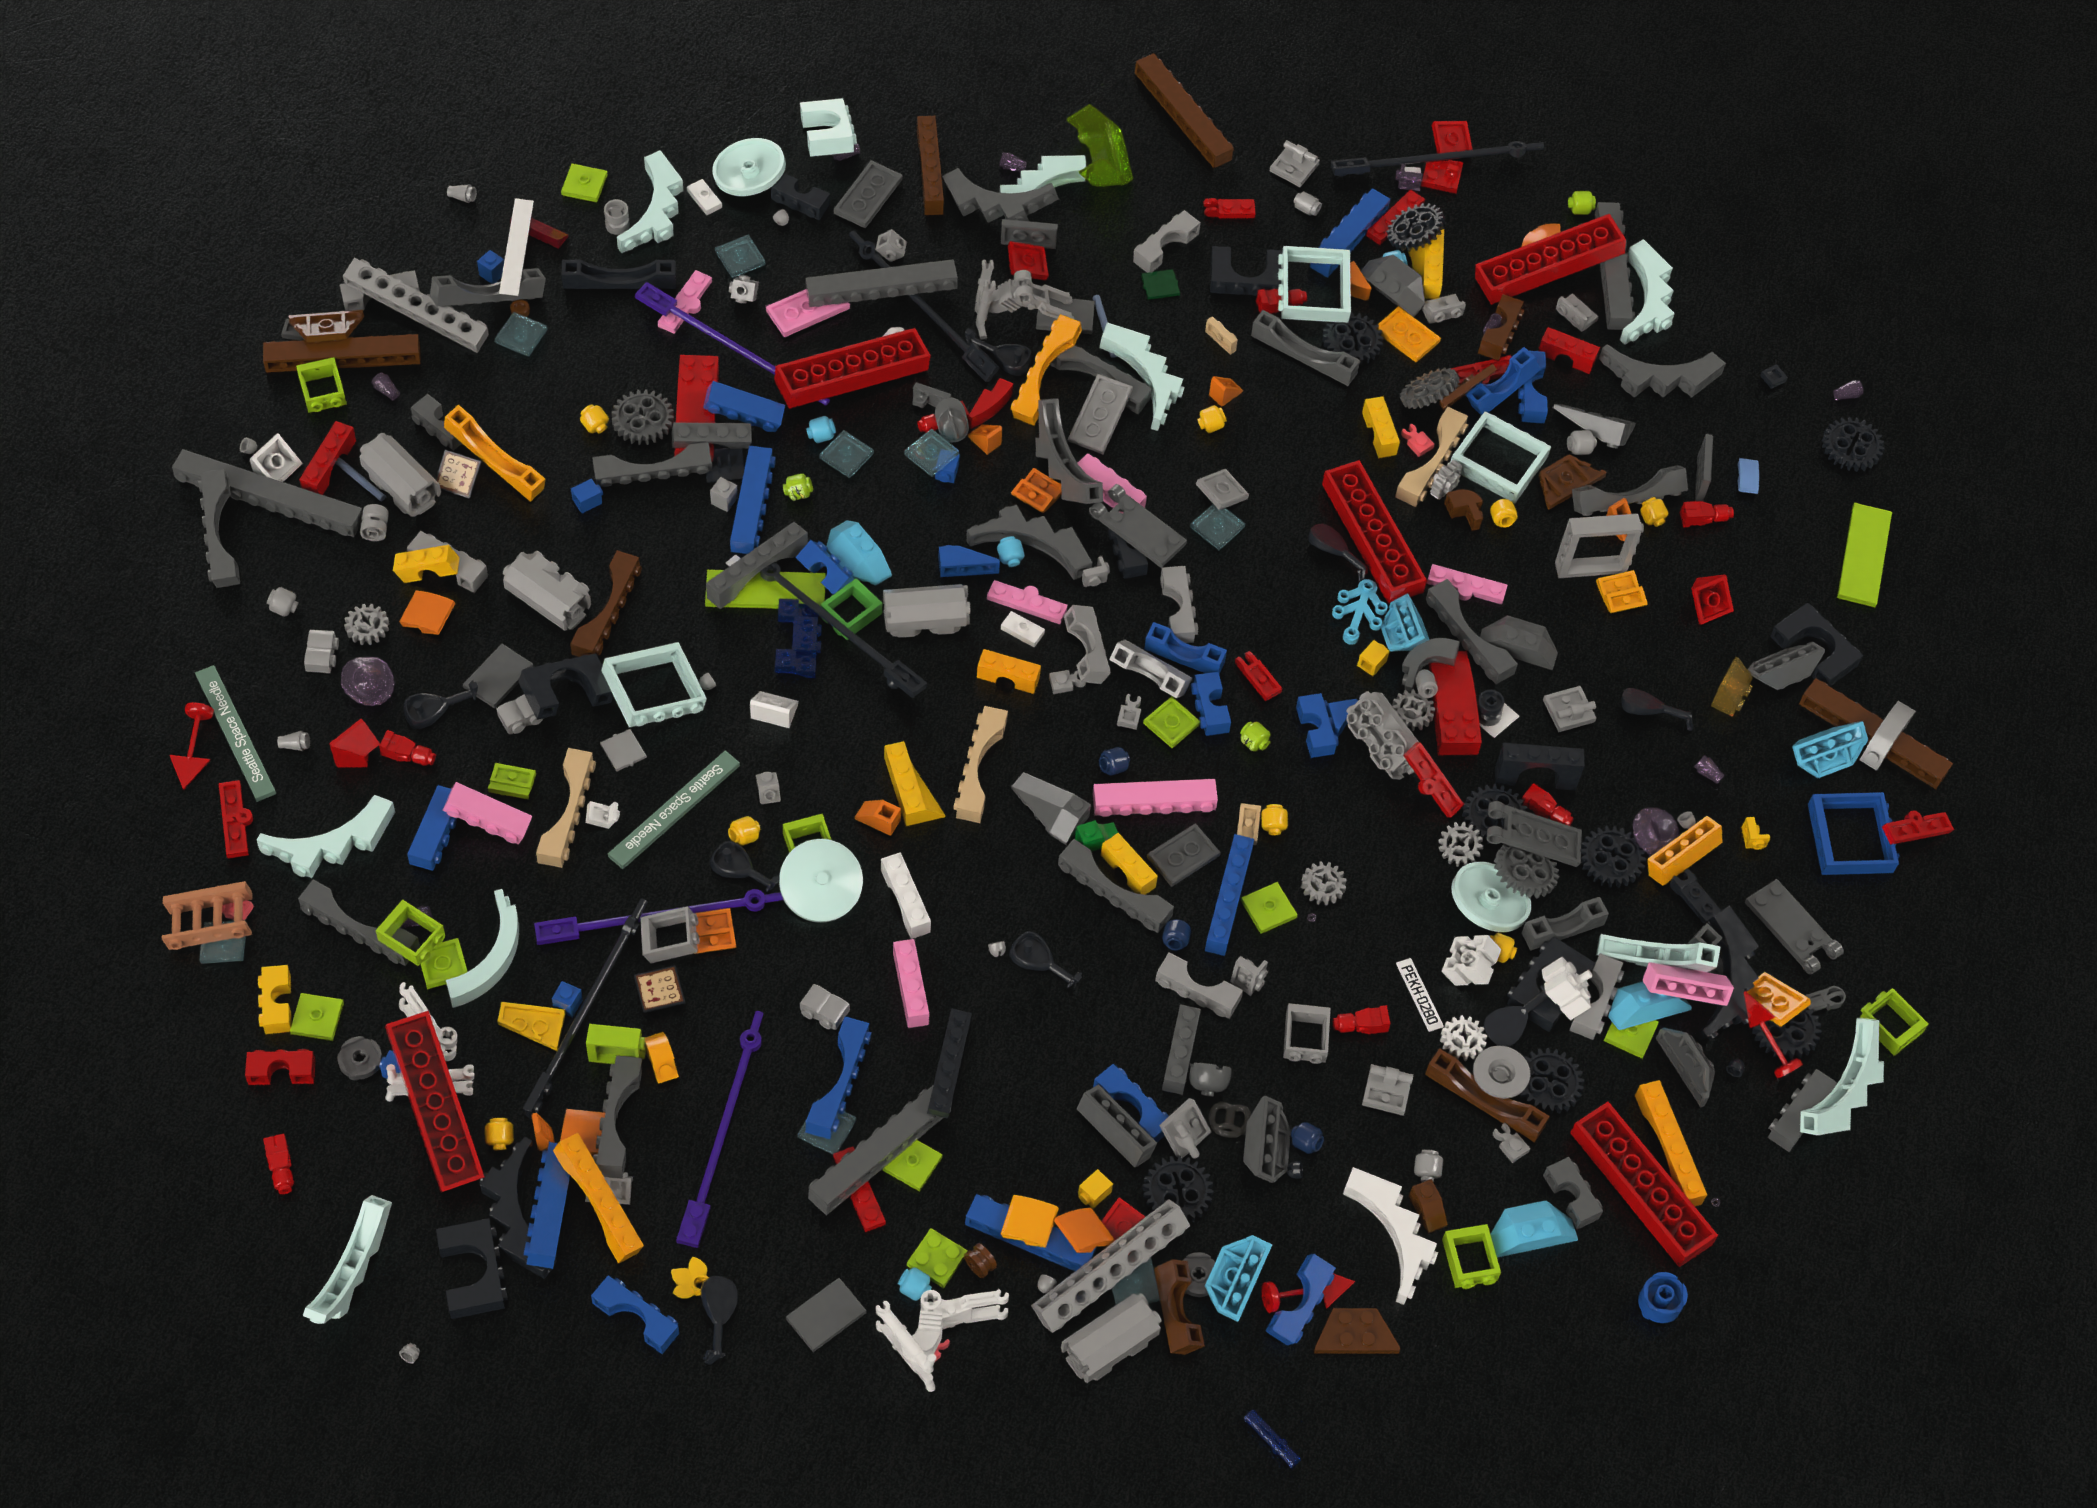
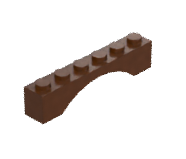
M917 116V137L921 157L925 215H943L944 198L936 117Z
M616 551L609 565L610 577L613 582L609 602L596 618L577 629L570 643L572 655L581 657L582 655L595 653L597 655L601 654L603 642L609 638L611 626L617 622L618 612L620 608L625 606L626 596L633 589L634 579L639 577L642 566H640L639 557Z
M1439 1048L1427 1067L1426 1076L1503 1124L1506 1123L1510 1128L1535 1143L1545 1128L1550 1117L1549 1115L1530 1104L1521 1103L1510 1098H1496L1487 1094L1478 1086L1474 1076L1460 1061Z

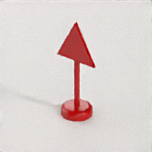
M188 703L185 705L186 715L195 719L187 757L169 755L183 790L210 761V759L193 757L200 720H209L214 714L212 707L202 703Z
M1744 991L1750 1028L1760 1024L1783 1064L1775 1069L1774 1074L1776 1078H1780L1802 1066L1803 1063L1798 1058L1787 1062L1764 1023L1775 1018V1016Z
M1334 1274L1333 1281L1322 1292L1326 1309L1355 1281ZM1264 1282L1261 1290L1264 1307L1269 1313L1276 1312L1280 1306V1298L1303 1294V1289L1279 1293L1278 1288L1273 1282Z

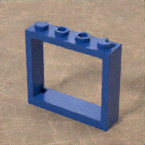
M1884 793L1812 795L1808 808L1822 875L1893 873L1897 865H1899L1898 858L1900 855L1896 853V844L1890 845L1882 829L1883 825L1892 822L1888 815L1889 803H1886ZM1874 808L1884 860L1834 861L1824 809Z

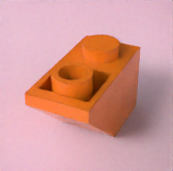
M884 800L864 801L855 819L891 836L901 820V808Z

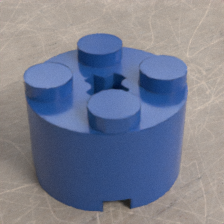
M1667 1272L1654 1274L1646 1281L1639 1294L1638 1303L1643 1317L1657 1323L1674 1321L1686 1304L1688 1297L1687 1289L1684 1283L1682 1284L1674 1274Z

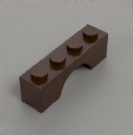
M1502 295L1494 319L1502 327L1487 328L1478 354L1498 361L1502 354H1506L1509 347L1507 342L1511 343L1514 336L1512 331L1516 332L1520 322L1518 319L1521 320L1525 310L1522 309L1524 301Z
M1172 1259L1155 1267L1154 1272L1170 1353L1186 1355L1204 1347L1201 1325L1190 1322L1183 1309L1185 1291L1192 1283L1188 1261Z

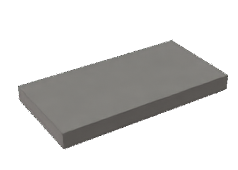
M1097 374L1068 437V442L1104 454L1131 395L1133 386Z

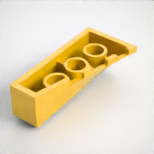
M1444 229L1440 230L1441 235H1436L1437 240L1432 239L1431 244H1425V248L1419 246L1417 251L1415 248H1412L1408 252L1412 260L1413 270L1422 276L1424 298L1437 299L1440 296L1443 275Z
M905 742L885 745L884 759L905 825L909 826L944 818V812L914 768Z

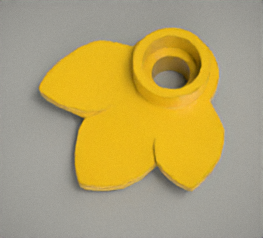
M692 1257L689 1262V1269L678 1268L671 1270L673 1281L678 1285L674 1289L673 1294L683 1299L694 1295L701 1296V1289L697 1288V1285L703 1283L709 1277L707 1276V1267L700 1259Z

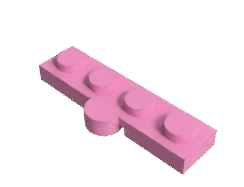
M695 270L676 296V307L687 314L698 313L701 309L699 299L712 283V277ZM670 312L666 317L662 315L658 321V327L675 334L684 320Z
M1432 564L1427 584L1435 586L1448 579L1459 592V599L1469 600L1473 594L1474 597L1498 604L1503 603L1507 589L1506 584Z
M996 580L993 581L987 594V600L1057 624H1061L1068 606L1038 595V589L1034 586H1027L1022 590Z

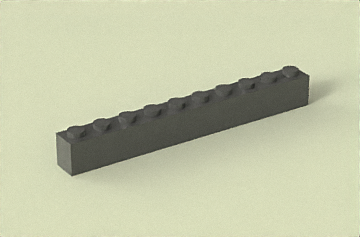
M182 449L172 466L177 480L194 484L199 487L198 481L201 480V473L224 469L229 477L231 498L248 502L253 506L264 507L271 512L282 513L289 518L300 519L307 524L318 525L326 530L336 531L344 536L355 537L362 523L363 511L360 507Z

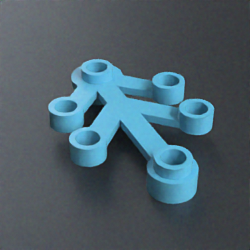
M1370 579L1360 581L1356 589L1350 591L1341 590L1338 593V601L1340 603H1347L1349 599L1360 596L1359 601L1343 607L1336 605L1332 611V615L1336 619H1340L1344 615L1355 611L1350 627L1346 628L1343 634V640L1347 644L1357 643L1359 639V631L1357 629L1363 613L1369 621L1372 630H1379L1382 626V620L1379 617H1375L1367 601L1368 598L1375 606V612L1379 615H1384L1388 606L1385 602L1380 601L1376 594L1377 584Z

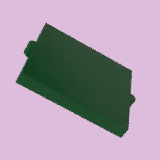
M1173 269L1142 273L1143 289L1146 290L1148 300L1180 295L1178 280L1175 278Z

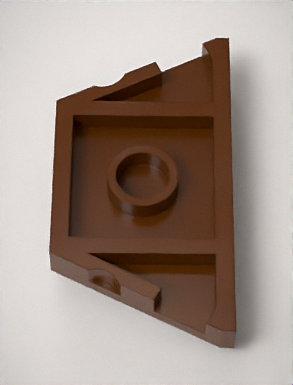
M363 310L289 315V323L307 342L339 341L349 337L364 318Z
M1491 364L1476 376L1471 374L1463 383L1457 384L1458 387L1454 388L1455 391L1449 392V396H1444L1443 400H1440L1439 405L1443 411L1465 397L1480 382L1482 383L1486 380V377L1497 370L1496 367Z
M1567 455L1540 471L1539 479L1547 508L1550 510L1572 497V489L1593 485L1603 479L1607 472L1605 470H1595L1590 467L1591 464L1580 461L1572 455Z
M1333 1308L1314 1349V1353L1399 1354L1400 1346L1377 1308Z

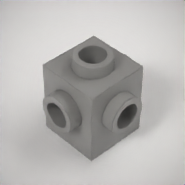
M891 229L878 236L875 250L889 262H892L904 256L907 242Z
M739 275V278L737 277L733 279V282H730L729 292L731 293V298H735L736 302L739 303L755 301L759 281L750 280L749 276Z

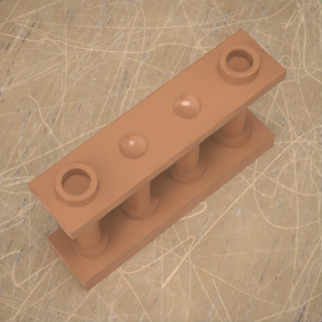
M246 881L163 896V904L168 912L172 914V934L162 935V940L168 949L178 950L183 947L252 935L245 920L243 921V902L252 900V891ZM234 903V922L222 924V906ZM213 907V926L201 928L202 909ZM193 910L192 930L181 932V913Z

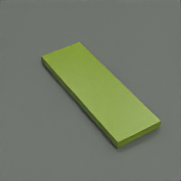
M1854 503L1837 598L1876 607L1890 528L1891 511Z
M707 570V582L724 570ZM760 572L743 587L733 601L724 606L812 610L778 582L764 580ZM780 572V575L819 606L825 601V586L821 582L826 577V573ZM706 592L705 607H717L707 599Z

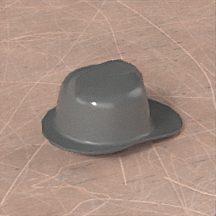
M953 397L941 400L935 409L939 433L948 442H959L967 436L969 431L965 408L958 399Z

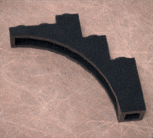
M1730 906L1724 908L1706 922L1722 937L1718 942V946H1720L1723 962V975L1727 976L1734 989L1728 1005L1717 1004L1714 1013L1707 1023L1695 1033L1699 1041L1705 1038L1711 1040L1719 1034L1717 1030L1721 1027L1726 1029L1733 1023L1737 1025L1742 1022L1745 1025L1749 1022L1744 991L1747 992L1755 986L1753 982L1759 979L1746 961L1755 955L1753 951L1759 946Z
M524 1137L521 1142L515 1144L510 1158L502 1162L500 1171L492 1167L489 1172L484 1173V1178L480 1179V1187L483 1194L497 1201L489 1210L491 1223L507 1232L503 1233L498 1241L500 1254L545 1279L552 1269L526 1265L528 1256L524 1255L526 1242H531V1237L527 1236L529 1227L523 1219L519 1207L518 1194L525 1164L534 1150L532 1140Z

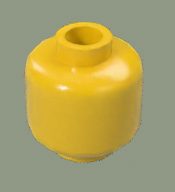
M591 404L581 411L580 421L589 433L597 432L600 434L607 429L606 424L609 418L600 406Z
M1215 405L1201 410L1200 418L1197 419L1201 430L1205 429L1208 433L1223 428L1225 426L1224 422L1227 421L1222 408H1218Z
M1656 497L1644 501L1640 508V513L1647 525L1654 524L1655 527L1666 522L1665 518L1669 514L1664 502L1661 499H1656Z
M1500 499L1494 502L1490 508L1492 519L1499 527H1509L1517 520L1516 508L1512 501L1508 499Z
M1267 805V808L1261 813L1262 829L1268 831L1269 835H1280L1281 831L1288 828V812L1282 805Z
M746 816L733 821L728 829V834L731 841L744 846L758 839L760 825L753 818Z
M1496 933L1494 936L1490 935V938L1501 948L1497 961L1505 963L1509 958L1513 959L1517 948L1514 947V939L1501 933Z
M493 1118L485 1125V1143L488 1146H493V1150H506V1146L513 1143V1124L508 1122L507 1118Z

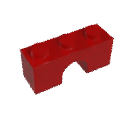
M1548 327L1538 351L1545 352V356L1554 361L1557 355L1565 354L1573 360L1572 368L1590 374L1600 347Z
M280 1049L275 1052L255 1050L254 1052H247L245 1077L248 1085H270L271 1076L276 1070L287 1069L289 1070L292 1084H314L316 1059L313 1051L307 1049H299L298 1051Z

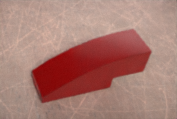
M999 378L992 391L983 390L968 416L970 429L984 423L1004 407L1013 395V383Z

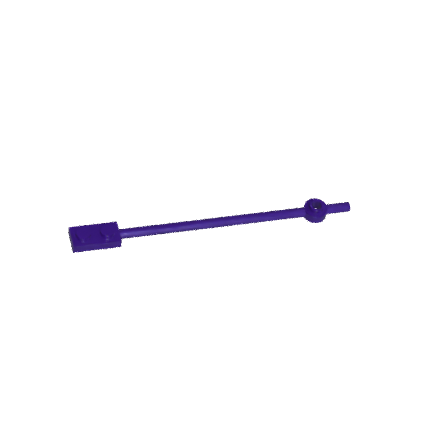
M648 282L635 294L637 300L665 317L670 312L775 375L774 365L677 308L676 299ZM826 398L818 401L827 406L830 399Z
M752 889L745 894L744 898L688 907L693 913L746 906L750 911H759L763 909L765 903L784 899L781 892L764 895L762 891ZM752 901H758L757 904H753V903H751V902H752ZM674 909L642 913L640 917L666 912ZM629 916L577 923L576 917L534 923L537 945L580 939V931L624 925Z
M755 1011L750 1029L744 1031L740 1036V1045L743 1053L697 1200L688 1201L676 1239L679 1244L699 1247L710 1211V1205L704 1203L751 1053L761 1047V1035L758 1032L763 1017L761 1011ZM753 1037L754 1040L748 1041L747 1038Z

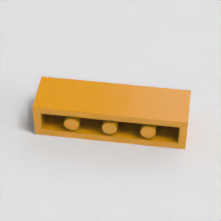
M1704 817L1647 859L1649 876L1662 886L1667 884L1673 876L1679 875L1723 843L1722 826L1710 817Z

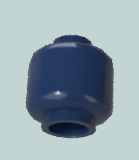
M1120 747L1103 751L1099 758L1100 769L1109 776L1125 772L1130 762L1128 753Z
M1178 919L1170 920L1164 927L1163 943L1171 950L1184 949L1189 943L1191 928L1185 921Z
M1303 1122L1299 1126L1296 1125L1291 1131L1293 1146L1305 1153L1317 1152L1323 1145L1324 1137L1322 1136L1321 1129L1308 1122Z

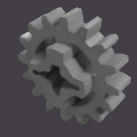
M1452 460L1447 466L1443 465L1439 472L1435 474L1430 491L1432 496L1441 499L1447 492H1451L1458 485L1460 471L1463 468L1460 463Z
M362 604L361 609L356 606L355 612L349 611V617H345L346 624L344 626L348 637H352L353 642L360 640L361 645L365 641H368V644L371 645L372 640L378 643V637L384 638L385 632L389 631V620L386 612H381V607L379 606L374 609L373 604H370L369 607Z
M1412 689L1411 693L1404 690L1403 695L1399 693L1397 698L1393 700L1392 707L1407 727H1411L1412 731L1415 730V727H1418L1419 730H1422L1423 725L1428 727L1430 721H1433L1434 702L1428 701L1429 698L1421 697L1419 693L1416 694L1414 689Z
M1455 822L1454 828L1448 825V832H1441L1444 839H1439V844L1442 845L1439 847V850L1444 852L1442 854L1443 859L1449 857V864L1456 861V866L1459 867L1460 862L1467 865L1469 860L1472 863L1475 862L1474 856H1481L1478 850H1483V845L1479 844L1483 842L1482 837H1477L1480 834L1479 830L1473 831L1474 827L1472 824L1467 828L1465 822L1461 826H1458L1457 822ZM1449 838H1451V839H1452V843H1451V844L1449 845V847L1447 848L1448 840H1449ZM1473 841H1474V842H1475L1474 848H1473V850L1471 851V850H1470V845H1471V844L1473 843ZM1457 843H1464L1465 846L1462 847L1460 845H1457Z
M1320 862L1318 867L1313 863L1311 869L1306 868L1305 874L1302 877L1301 888L1305 889L1304 895L1310 894L1309 900L1313 901L1316 899L1318 905L1321 901H1324L1325 905H1328L1330 900L1332 903H1336L1337 898L1341 899L1343 893H1345L1346 878H1343L1344 872H1337L1338 866L1332 868L1330 862H1328L1327 866Z

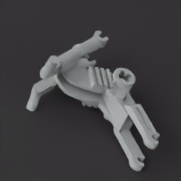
M986 260L982 261V273L978 280L979 286L975 304V312H977L976 326L980 339L987 338L984 324L988 312L1000 313L1008 310L1012 313L1013 310L1015 311L1020 306L1028 307L1029 310L1039 309L1042 314L1058 319L1060 314L1074 319L1071 312L1050 305L1049 298H1052L1063 304H1071L1072 297L1069 292H1064L1048 285L1039 286L1033 284L1031 273L1027 270L1017 271L1014 274V280L1009 279L1005 281L1001 286L998 285L996 290L995 281L991 283L990 280L992 270L994 269V262L990 260V263L986 264Z

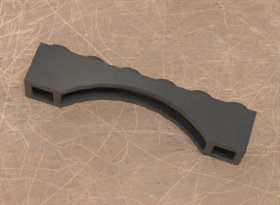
M539 268L523 269L518 296L499 294L501 281L489 285H470L460 282L450 275L432 277L430 297L437 307L542 298L546 278Z
M1264 310L1261 311L1253 322L1252 337L1347 386L1350 385L1358 373L1359 359L1345 352L1327 351L1305 342L1292 333L1278 317Z
M1075 345L1058 355L1050 363L1052 367L1058 370L1081 371L1093 376L1100 374L1133 386L1125 407L1136 414H1139L1151 399L1152 388L1146 383L1134 379L1131 375L1125 374L1115 366L1107 364L1099 357L1093 356L1083 348Z
M709 442L689 444L675 457L655 464L641 465L629 463L613 455L592 457L596 485L599 484L601 487H608L615 483L629 484L631 481L637 480L646 482L652 478L667 479L675 475L684 477L690 473L705 474L712 471Z
M1676 465L1660 469L1647 483L1628 492H1605L1591 485L1572 489L1574 510L1582 514V516H1589L1594 511L1607 512L1611 505L1623 498L1627 499L1629 505L1634 502L1635 504H1642L1647 499L1653 497L1663 499L1665 495L1669 494L1670 496L1681 495L1683 491L1688 490L1686 468Z
M224 469L203 472L198 484L200 492H203V498L200 499L202 510L205 511V516H202V522L207 530V534H204V540L209 549V552H206V559L211 570H208L209 581H213L216 588L240 584L238 564L225 551L219 536L220 515L231 495L229 477Z
M791 523L706 583L707 599L719 609L723 608L733 601L743 587L763 568L780 559L797 556L808 543V532L797 523Z
M1448 579L1428 589L1426 601L1429 607L1436 611L1439 619L1445 622L1451 634L1459 639L1462 647L1472 655L1475 663L1482 667L1486 676L1495 685L1515 674L1518 663L1508 651L1486 642L1468 626L1460 611L1459 592Z
M1073 839L1059 855L1058 866H1060L1062 871L1076 877L1081 884L1091 887L1097 895L1107 898L1113 906L1120 907L1131 918L1141 921L1147 929L1159 933L1173 916L1174 906L1160 896L1133 893L1111 882L1097 867L1091 850L1077 840Z
M313 879L298 898L301 910L305 914H312L318 917L323 924L334 926L341 934L346 935L347 933L359 944L365 943L370 946L377 954L383 953L393 963H401L406 966L409 962L408 959L378 941L377 928L361 924L346 915L337 905L330 888ZM399 928L392 936V938L415 953L420 948L418 937L402 928Z
M616 1055L615 1064L610 1066L612 1081L607 1082L606 1094H609V1097L604 1099L603 1112H606L605 1118L601 1117L599 1130H602V1134L597 1136L596 1149L599 1150L598 1154H594L593 1159L604 1177L623 1179L626 1148L618 1137L615 1122L623 1103L640 1087L642 1058Z

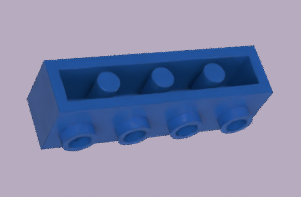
M712 381L707 389L703 409L713 414L724 415L731 420L751 423V426L763 428L767 432H776L781 426L785 405Z
M437 786L407 855L410 865L433 871L435 865L440 863L442 849L448 845L449 833L457 824V818L451 817L447 812L442 811L450 794V788Z

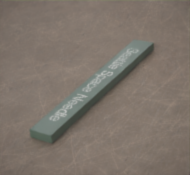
M213 665L195 672L256 801L258 802L275 795L276 791L215 666Z
M727 751L721 753L608 853V857L620 868L624 869L740 766V762Z

